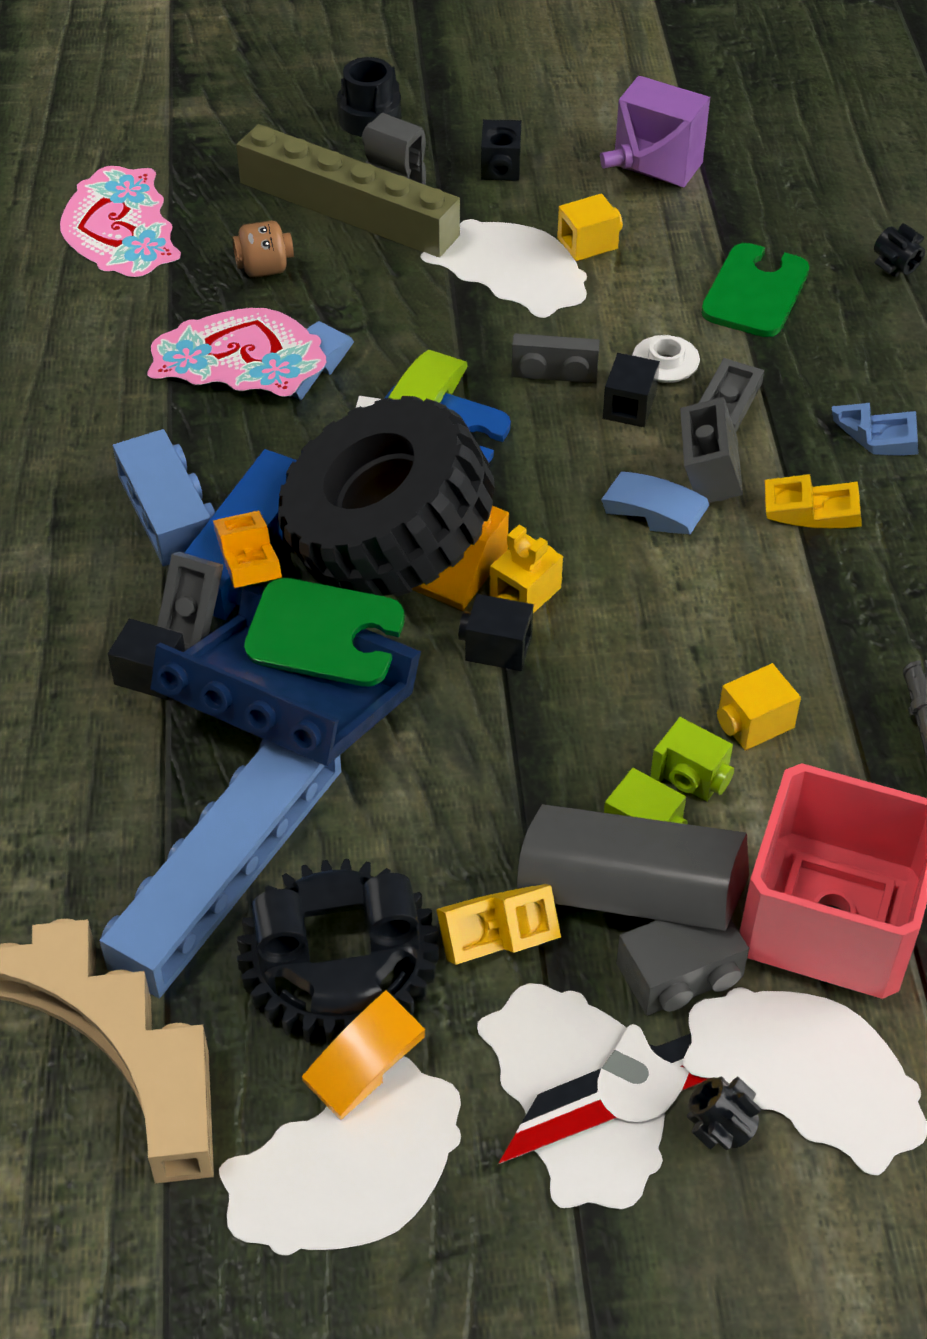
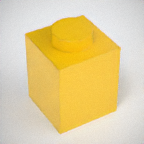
M602 193L559 206L557 239L568 250L575 261L618 249L619 231L623 227L622 217L619 210L613 207Z
M771 663L722 685L717 718L723 731L729 736L733 735L746 751L794 729L801 696L775 665Z

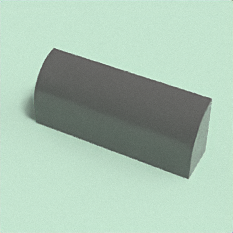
M542 804L531 822L523 841L518 865L517 888L548 884L552 887L555 904L726 931L750 875L747 833Z

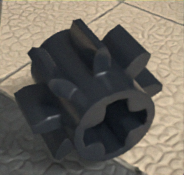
M904 223L901 224L899 229L893 226L888 227L875 242L874 252L879 255L875 264L894 277H897L900 271L906 275L912 273L918 268L925 256V249L920 246L925 239L924 236Z
M722 1076L703 1081L693 1091L688 1103L690 1112L687 1114V1118L695 1124L691 1133L709 1149L713 1148L717 1143L725 1150L743 1146L751 1140L759 1126L757 1114L761 1112V1108L753 1101L756 1093L738 1076L730 1084Z

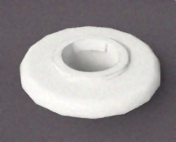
M658 335L644 339L635 347L632 355L660 361L658 382L675 383L689 378L697 371L700 363L698 350L690 342L670 335ZM660 355H670L673 357H664Z

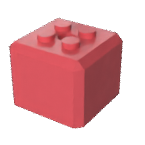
M803 763L786 769L750 878L739 933L749 947L747 958L881 999L899 992L921 928L927 904V798ZM828 905L835 906V907H838V908H840V909H836V908L830 907V906H828Z

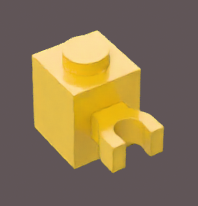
M519 524L507 535L509 549L490 565V596L534 604L533 613H535L561 588L563 556L549 546L548 541L540 537L538 540H535L527 535V529Z

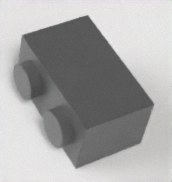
M724 397L680 408L684 467L693 491L706 497L709 503L743 495L738 439Z
M657 920L619 936L616 964L645 1015L648 1016L663 1009L667 1012L678 1010L685 1006L693 997L712 989L720 992L734 986L744 975L749 947L732 920H730L726 931Z

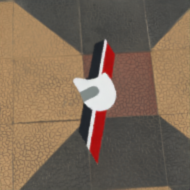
M629 1025L615 1050L601 1069L537 1095L498 1164L615 1118L627 1122H644L656 1119L665 1113L681 1091L709 1079L692 1075L683 1066L684 1056L692 1043L691 1034L659 1046L648 1044L639 1026Z

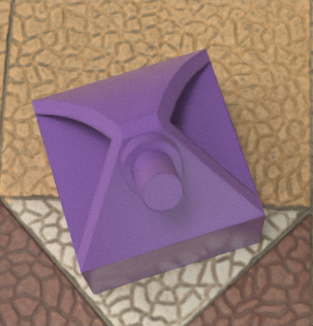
M638 76L619 99L615 150L600 153L602 168L618 166L684 188L703 163L710 97Z

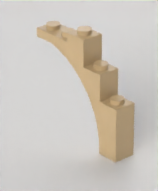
M58 919L51 923L32 925V944H0V1000L14 1002L39 1010L65 1022L99 1047L124 1075L135 1093L145 1116L148 1160L155 1184L214 1177L209 1051L203 1025L191 1026L185 1023H172L164 1026L162 1029L152 1030L151 996L145 971L114 970L105 975L96 976V947L88 919L77 921L73 919Z

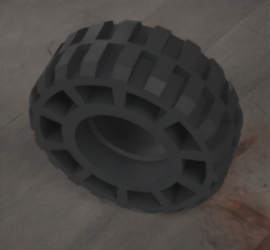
M402 396L401 399L397 400L390 398L375 401L373 405L364 408L360 406L347 412V416L337 422L332 421L322 429L323 432L318 437L310 440L301 449V455L297 461L292 462L288 468L286 483L281 485L279 493L278 520L280 529L283 531L284 538L317 583L379 596L392 594L401 596L412 592L411 589L423 583L427 585L438 579V574L449 566L453 568L464 557V552L470 545H475L481 536L482 525L484 521H488L493 503L492 498L495 485L494 476L490 471L491 466L464 420L457 412L448 409L446 405L427 398L423 401L415 396Z

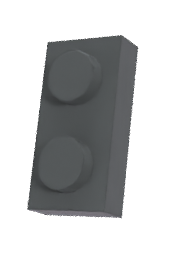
M514 333L512 377L596 383L600 340Z
M723 358L699 403L724 397L735 431L737 432L762 385L764 370Z
M177 552L171 555L157 626L183 633L185 650L209 635L224 565L183 552Z

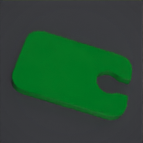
M751 243L735 245L703 301L701 311L703 318L711 323L757 336L772 337L777 335L782 330L808 277L810 266L808 261L800 256L784 252L780 262L781 268L775 272H765L755 266L757 262L761 261L765 253V247Z
M278 578L270 582L263 591L246 636L244 647L248 658L253 663L261 666L371 687L379 684L386 677L392 661L391 653L381 651L371 653L358 651L353 646V639L357 633L367 628H376L385 635L400 637L405 622V614L402 605L397 600L389 597L292 578Z

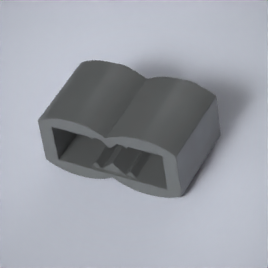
M381 113L375 120L368 123L362 134V143L367 157L366 163L425 185L426 167L423 159L426 138L424 129L385 113Z

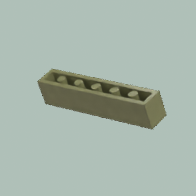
M260 124L255 126L236 144L241 184L439 258L460 236V197Z

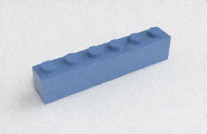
M263 739L259 751L246 766L242 765L235 771L225 792L216 802L212 801L204 808L198 824L185 839H179L172 846L167 861L154 876H149L143 880L136 891L134 900L121 915L114 916L107 923L99 940L107 969L110 971H145L150 994L160 999L341 773L340 755L328 766H325Z

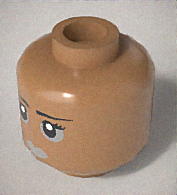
M270 220L244 224L240 227L238 236H232L237 269L244 268L245 273L249 277L283 273L287 265L286 258L294 257L291 234L282 233L281 226L276 221Z

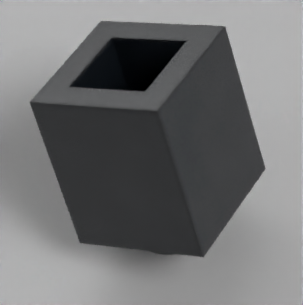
M617 353L605 385L602 419L645 428L657 394L660 361Z
M477 594L472 611L463 612L459 625L458 639L465 641V661L522 671L532 638L534 604Z
M129 618L108 652L114 685L168 700L169 697L151 690L156 645L161 642L184 652L186 650L183 633Z

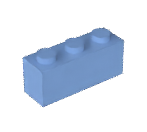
M162 429L113 444L118 477L162 566L170 565L173 553H184L215 514V511L210 502L203 504L201 500L203 499L202 489L196 474H188L186 472L187 462L179 444L172 445L165 430Z

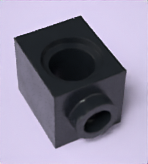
M483 119L481 180L519 181L522 120Z

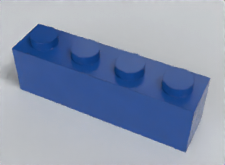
M264 449L184 552L224 565L213 616L226 620L235 606L240 605L242 589L246 587L234 588L219 546L213 520L259 510L268 528L270 544L276 552L282 542H287L283 531L280 529L278 520L279 493L281 485L286 483L288 468L292 462L297 460Z

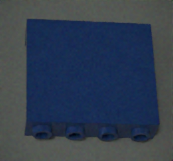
M258 584L247 585L242 589L238 616L186 651H179L161 642L156 645L151 690L325 766H328L412 694L421 653L419 650L368 629L361 630L353 639V646L358 651L363 653L381 651L391 653L392 661L386 677L379 684L371 687L358 686L255 664L248 658L244 645L263 591L266 588Z

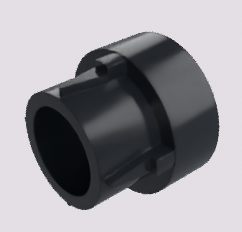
M375 57L357 58L346 64L343 69L341 89L337 95L338 122L343 130L352 135L362 137L367 124L375 120L381 113L402 119L401 94L394 66L391 67L385 60Z

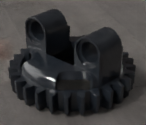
M344 859L340 870H332L328 860H323L321 872L313 873L306 864L302 865V878L295 880L285 873L282 875L284 889H277L268 885L265 887V892L253 900L251 903L253 917L243 918L242 926L245 935L237 937L238 950L240 951V955L237 956L238 968L242 974L243 987L246 992L251 994L252 1004L255 1009L264 1008L269 1024H273L283 1018V1030L287 1036L300 1026L303 1027L304 1039L307 1043L311 1041L316 1032H321L325 1034L326 1043L329 1046L334 1041L336 1034H340L382 994L380 988L381 981L393 970L396 963L403 958L409 957V976L404 971H401L398 978L387 991L411 1015L414 1013L413 999L425 1001L427 984L434 982L436 976L435 964L439 960V946L436 945L438 941V928L431 924L433 922L431 908L422 909V894L420 892L413 893L410 879L404 874L391 873V870L386 868L374 877L371 876V862L366 861L359 871H354L349 859ZM362 909L364 911L371 954L311 963L304 918ZM275 977L287 978L297 987L307 991L312 996L311 1013L306 1012V1002L296 998L286 989L281 991L279 997L276 990Z

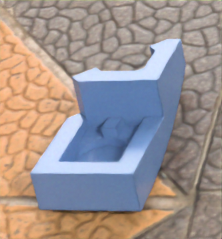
M870 403L832 406L833 421L872 454H918L916 411L871 415Z

